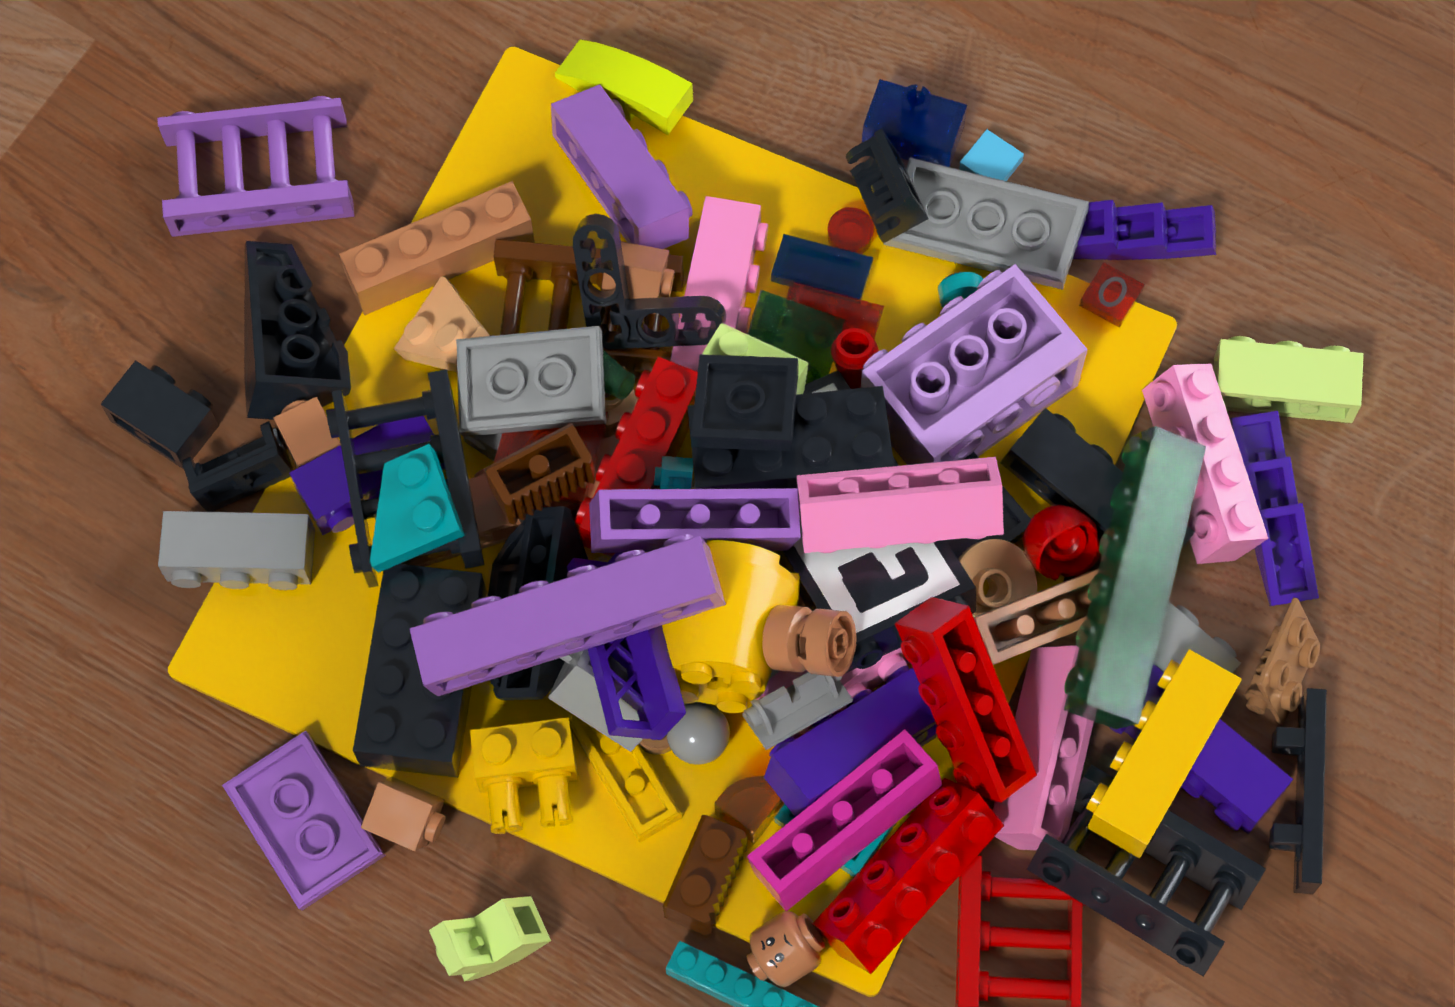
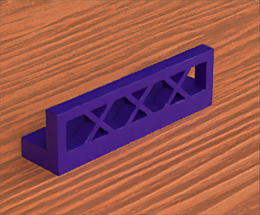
M616 552L608 562L573 558L567 565V570L569 572L575 568L587 565H594L600 568L615 563V558L625 552ZM662 625L588 649L610 736L662 740L686 714ZM609 655L626 668L629 679L627 682L610 669ZM620 698L637 711L639 721L623 719L619 705Z

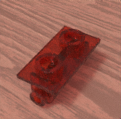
M794 282L793 287L790 286L785 301L787 307L781 326L834 340L844 330L859 328L867 331L875 340L884 306Z

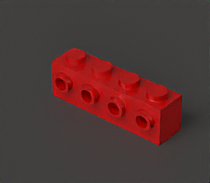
M661 357L657 358L652 371L646 369L643 371L635 390V397L639 399L632 413L626 411L618 424L615 438L619 439L614 453L613 455L606 453L598 467L596 481L600 483L595 494L598 490L660 489L659 485H654L655 467H662V456L677 457L690 427L687 406L694 405L697 371ZM586 496L578 510L576 524L580 525L579 529L583 546L591 549L589 503L593 498ZM602 553V554H605V555H607V556L613 557V555H614L615 553Z
M930 597L895 623L902 640V653L908 662L912 664L920 683L918 687L920 696L930 707L937 724V737L947 749L955 767L953 770L955 780L958 784L978 792L982 797L1002 803L1036 777L1037 773L969 606Z
M944 778L941 781L942 786L918 806L812 923L840 957L872 974L1004 827V824L978 792Z

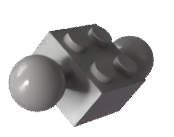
M588 649L561 657L560 659L565 661L548 698L631 752L642 741V738L609 735ZM609 655L610 669L627 682L629 679L626 668ZM620 698L619 705L623 719L639 721L637 711ZM700 702L684 704L686 714L666 735L670 749L679 759L689 764L701 765L716 760L725 751L729 742L730 729L725 715L712 704Z

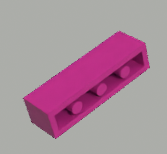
M904 729L751 852L747 858L754 874L782 908L788 911L940 788L942 782L938 765Z

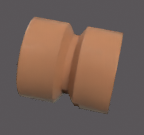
M777 605L767 617L763 630L762 646L766 663L773 670L804 672L807 670L810 674L833 677L843 676L848 671L856 650V628L852 616L847 611L815 609L812 611L808 607Z

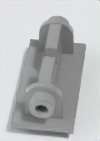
M807 672L793 680L792 686L788 688L782 686L759 700H751L752 706L744 710L742 715L765 750H768L853 702V698L841 683L840 679H842V676L833 677Z

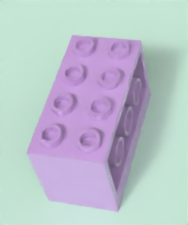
M1016 264L1003 273L1000 270L990 273L980 282L977 287L978 290L965 299L959 296L951 300L941 310L940 317L927 326L924 323L917 324L903 336L901 344L889 352L886 349L878 351L864 364L861 388L883 386L891 446L907 465L963 460L972 452L980 456L1078 386L1088 349Z

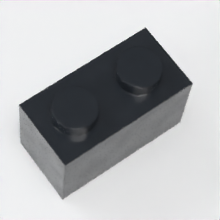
M135 360L102 401L101 406L112 423L184 469L182 460L190 456L194 459L219 427L211 411L213 405L207 398L193 389L185 393L174 386L176 381L162 368L153 365L148 369Z

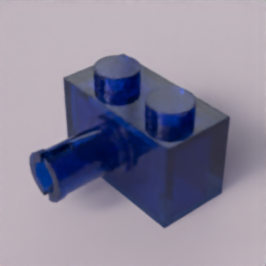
M880 79L863 124L862 142L875 136L874 132L882 128L899 152L901 159L909 161L910 158L951 167L965 126L967 104L930 94L924 86L919 91L917 90V84L905 87Z

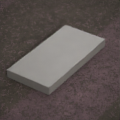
M914 158L909 159L906 170L929 219L883 243L884 245L990 272L1000 270L1003 273L1016 264L1030 282L1063 290L1089 209V201Z

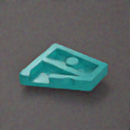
M430 444L384 463L370 556L371 565L378 573L465 536L438 457Z

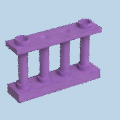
M317 96L310 98L306 102L196 114L189 111H180L168 117L157 118L158 127L166 146H177L179 196L175 199L162 200L163 218L172 237L354 217V204L348 181H338L335 179L332 128L347 127V119L341 98L331 99L326 96ZM313 131L317 181L313 184L292 186L289 182L286 133ZM268 136L271 186L267 189L246 191L243 184L240 138ZM222 141L225 191L221 194L200 196L198 195L195 143Z

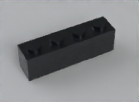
M1045 408L1010 448L1000 463L1051 506L1064 505L1075 508L1088 516L1096 525L1101 548L1117 561L1139 553L1151 584L1169 565L1195 531L1187 526L1186 518L1179 511L1170 506L1164 507L1152 497L1149 488L1143 481L1133 475L1127 476L1113 464L1111 456L1103 448L1095 444L1090 445L1075 433L1074 425L1067 418L1057 413L1052 414Z

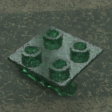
M760 290L747 334L808 362L807 379L805 381L808 384L830 373L833 363L831 346L842 332L845 319Z

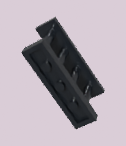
M447 369L428 373L431 390L422 391V397L348 411L342 390L332 391L334 409L326 410L331 438L340 437L358 542L349 545L354 573L363 572L369 588L378 586L376 570L370 562L372 545L367 519L376 518L379 497L363 499L359 474L383 470L384 463L427 444H430L435 450L439 463H444L447 476L445 480L465 536L419 556L451 550L452 555L461 553L465 569L485 565L462 440L459 433L454 397ZM425 415L427 420L436 418L439 434L431 435V441L359 455L355 453L353 429Z
M1091 764L1082 778L1073 810L1077 811L1079 815L1061 842L1048 834L1045 835L1027 870L1043 879L1047 884L1055 886L1167 954L1179 964L1190 968L1204 977L1225 941L1211 932L1228 903L1242 910L1266 868L1167 810L1144 850L1145 853L1167 866L1149 895L1145 894L1122 880L1136 856L1118 847L1104 869L1079 854L1080 849L1092 832L1087 829V826L1094 813L1086 809V806L1100 782L1110 786L1114 779ZM1184 876L1211 892L1194 922L1167 907Z

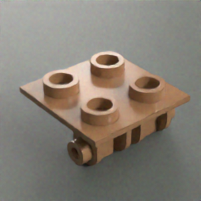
M1294 597L1281 625L1274 627L1265 648L1266 651L1263 652L1261 657L1265 664L1257 666L1256 672L1259 675L1254 674L1245 694L1246 699H1248L1246 707L1250 711L1264 714L1266 708L1270 709L1277 723L1281 726L1284 725L1289 711H1294L1299 705L1302 695V680L1307 668L1311 669L1316 664L1320 652V642L1298 598Z

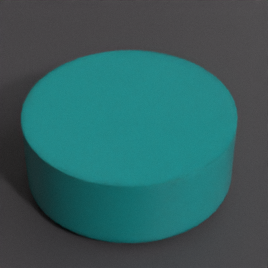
M959 272L943 279L937 288L941 306L944 308L945 305L956 297L962 296L965 299L978 290L977 287L983 280L982 276L973 272Z

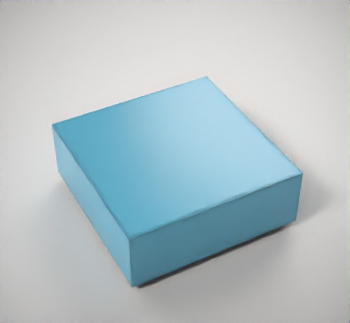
M986 129L960 161L959 169L1007 181L1022 163L1024 153Z

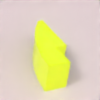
M580 39L555 72V78L579 92L600 84L611 100L617 99L627 120L631 121L636 116L669 135L693 102V85L691 82L641 57L597 42Z

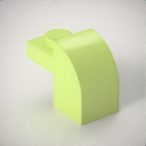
M531 896L501 899L474 918L442 921L429 930L436 946L437 957L442 965L445 966L448 975H462L464 981L478 979L522 960L551 941Z

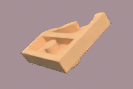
M441 276L413 320L405 327L404 334L394 347V350L405 360L457 372L456 339L486 337L490 335L475 318V314L459 296L458 290L446 277Z

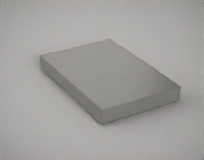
M599 326L456 339L459 433L463 437L562 428L570 423L574 427L606 424L602 330Z

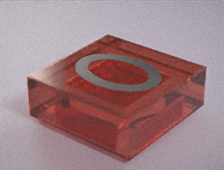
M1103 262L1082 296L1079 306L1120 328L1143 292L1145 284Z

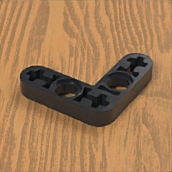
M601 214L588 215L580 221L573 236V251L586 327H600L602 330L603 348L624 349L707 345L721 323L725 324L726 311L724 306L710 296L630 299L620 233L617 225L611 218ZM590 231L597 232L598 238L604 239L600 250V258L594 259L596 247L594 240L588 238ZM599 272L606 273L614 279L616 287L610 291H600L592 285L590 276ZM612 305L610 318L613 325H618L616 331H609L607 324L602 323L606 312L605 306ZM652 313L660 314L668 320L669 328L660 332L653 331L645 325L644 317ZM679 313L682 314L681 323H684L683 329H678ZM697 314H705L706 320L711 321L710 327H702L701 321L696 319Z

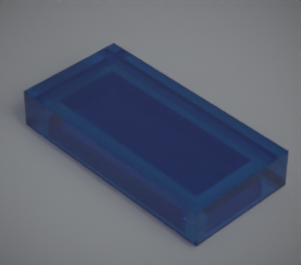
M783 234L772 269L771 282L861 305L872 269L873 257Z

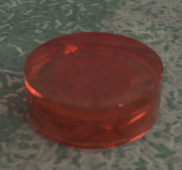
M848 207L840 209L832 215L828 222L827 238L834 251L844 256H858L867 251L871 246L874 237V224L866 212L858 208Z

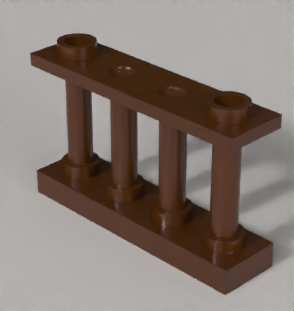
M496 240L493 257L497 276H504L507 279L500 335L519 333L526 282H529L531 279L550 280L554 284L548 331L567 329L572 287L579 283L573 246ZM596 248V255L594 259L601 257V249ZM668 255L667 269L675 270L671 291L682 292L684 278L683 256ZM599 272L590 276L592 284L600 287L601 291L604 273ZM612 305L605 306L606 312L602 323L607 324L609 331H614L615 325L612 324L610 318ZM652 313L644 317L645 325L649 329L658 332L662 331V315ZM660 347L603 348V365H612L614 370L625 367L627 374H633L635 378L640 379L645 369L652 371L658 357L670 361L672 351L659 350Z

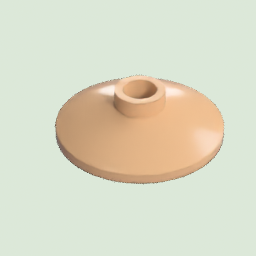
M999 539L983 540L970 546L958 559L976 586V612L972 614L973 617L1037 592V578L1034 567L1027 559L1025 553L1013 543ZM986 579L989 584V590L984 596L983 583Z

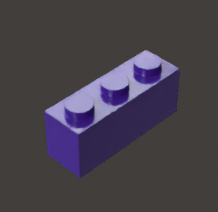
M424 416L379 424L353 438L355 453L359 455L431 441L430 436L435 434ZM341 445L289 473L297 492L322 535L331 531L334 533L341 532L354 525ZM440 463L443 472V470H445L444 463ZM383 470L359 474L364 500L379 497Z

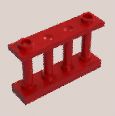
M977 856L961 873L958 880L955 1007H979V1001L987 1002L988 997L1066 1000V1007H1081L1082 908L1086 905L1055 886L1047 884L1043 879L991 877L990 871H982V856ZM990 897L1068 900L1067 930L990 926V921H981V901L989 902ZM989 946L1067 950V980L989 976L988 971H979L980 951H989Z

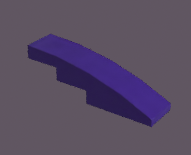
M1113 200L1089 202V209L1073 259L1141 260L1216 255L1214 208L1212 205L1166 210L1163 202L1116 207Z
M1271 411L1230 418L1231 426L1268 536L1267 540L1254 549L1269 606L1291 603L1293 597L1298 598L1299 601L1318 599L1319 595L1303 503L1298 504L1291 457H1286L1279 412Z

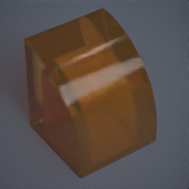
M753 776L741 779L730 785L715 801L714 807L715 815L729 825L744 830L747 839L755 844L785 803L764 779V776Z

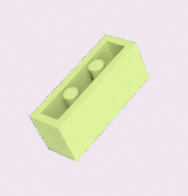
M1235 336L1228 340L1221 339L1214 356L1213 371L1227 411L1255 414L1278 411L1279 416L1353 423L1361 407L1364 353L1350 352L1348 348L1343 346H1327L1323 349L1307 348L1294 341H1281L1276 344L1256 343L1254 339L1245 336Z

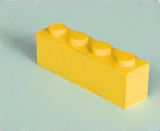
M1190 649L1187 651L1181 664L1171 660L1157 684L1165 689L1159 702L1155 704L1148 700L1134 724L1135 727L1142 730L1134 745L1124 741L1110 765L1111 768L1118 771L1110 786L1100 782L1086 806V809L1094 813L1087 829L1140 859L1242 678Z

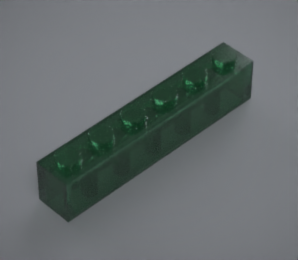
M1157 426L1133 435L1127 442L1122 454V462L1125 464L1122 479L1116 486L1111 498V508L1114 511L1110 527L1103 534L1099 546V552L1102 554L1099 571L1092 579L1088 589V599L1091 602L1087 618L1081 624L1076 637V645L1079 647L1075 666L1070 670L1065 680L1064 691L1067 694L1064 706L1065 711L1113 729L1139 724L1206 446Z

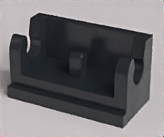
M881 128L874 132L875 136L853 147L846 154L848 164H853L862 157L870 156L868 160L859 163L850 172L859 188L879 238L883 243H886L929 218L899 152Z
M270 421L260 425L263 437L204 464L199 462L195 464L192 456L182 460L190 493L207 512H214L291 477L289 473L293 471V467L279 430L276 427L272 428Z

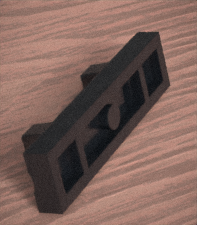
M1306 688L1304 696L1301 697L1298 705V728L1277 727L1272 734V753L1297 756L1295 824L1274 823L1269 830V849L1294 852L1293 893L1314 894L1322 884L1326 689Z

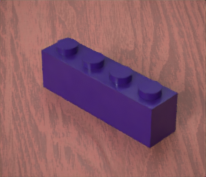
M1138 652L1100 694L1097 709L1101 712L1099 714L1101 720L1118 734L1125 732L1136 741L1142 730L1135 727L1134 724L1148 700L1155 704L1159 702L1165 689L1157 684L1164 672ZM1219 719L1181 788L1195 798L1204 797L1216 807L1214 812L1225 825L1234 830L1241 828L1249 834L1284 794L1293 779Z
M908 666L899 668L888 677L885 685L874 692L870 689L861 691L843 711L835 716L831 713L812 724L808 732L796 740L791 736L778 743L769 754L771 758L764 779L795 817L904 729L921 747L937 737V724L930 707L920 696L918 690L920 683L914 669H910Z

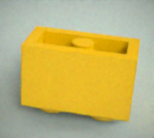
M569 717L470 730L474 776L480 793L488 792L491 816L490 828L492 833H506L504 821L506 816L511 833L523 829L518 788L538 786L541 812L540 823L542 827H555V810L558 811L560 826L569 825L573 822L567 782L577 781L578 773L573 732Z

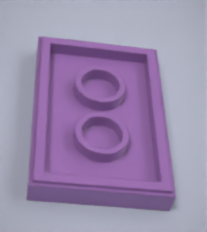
M307 731L302 732L222 785L300 910H304L386 856L373 834L361 828L363 818Z

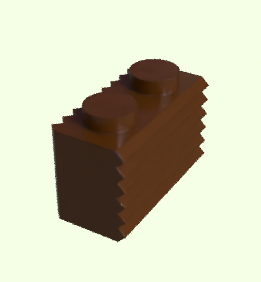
M572 423L484 468L494 497L508 522L516 525L518 519L525 520L527 514L533 516L535 510L542 511L544 505L551 507L552 501L560 502L561 496L568 498L570 491L577 493L579 487L586 488L587 482L594 484L596 479L592 456Z
M707 815L701 816L662 906L664 918L703 935L712 933V925L716 924V916L720 915V907L724 905L723 898L728 896L727 889L732 887L731 880L736 878L735 871L739 869V861L743 860V852L747 851V837L744 830Z

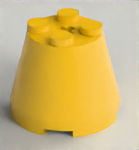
M707 540L726 605L662 625L684 704L695 702L717 705L719 710L726 713H741L747 709V702L759 698L764 693L773 670L767 665L763 654L762 641L766 619L771 610L777 605H798L800 576L799 573H790L779 565L780 555L767 549L735 541Z

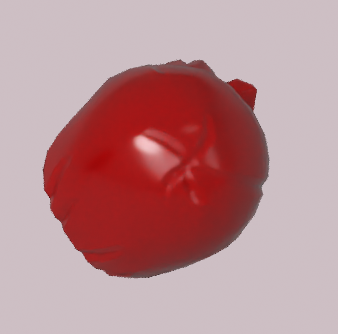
M1064 505L1049 506L1036 513L1030 520L1023 535V545L1027 559L1040 574L1054 581L1059 578V575L1074 577L1087 572L1101 556V546L1095 523L1083 512Z

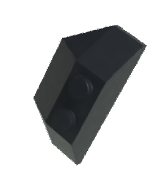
M565 506L543 507L542 511L535 510L533 516L527 514L525 520L519 519L521 524L510 534L492 563L487 597L498 596L503 599L519 594V589L531 582L547 581L550 584L568 578L567 565L573 558L588 560L569 508ZM560 658L489 681L494 687L493 691L496 698L500 700H542L552 690L565 661Z

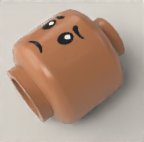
M783 911L750 934L752 952L747 955V961L752 971L761 981L769 978L776 985L787 987L821 964V950L825 948V942L822 935L812 925L813 921L806 914L803 913L798 916L791 911Z

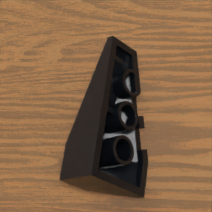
M246 241L244 384L247 418L274 420L273 417L281 414L282 410L292 402L298 400L308 401L315 397L318 398L321 406L324 407L333 402L332 391L342 390L343 396H346L351 390L348 352L342 340L337 341L330 329L329 323L331 319L325 308L320 309L311 292L313 284L292 244Z

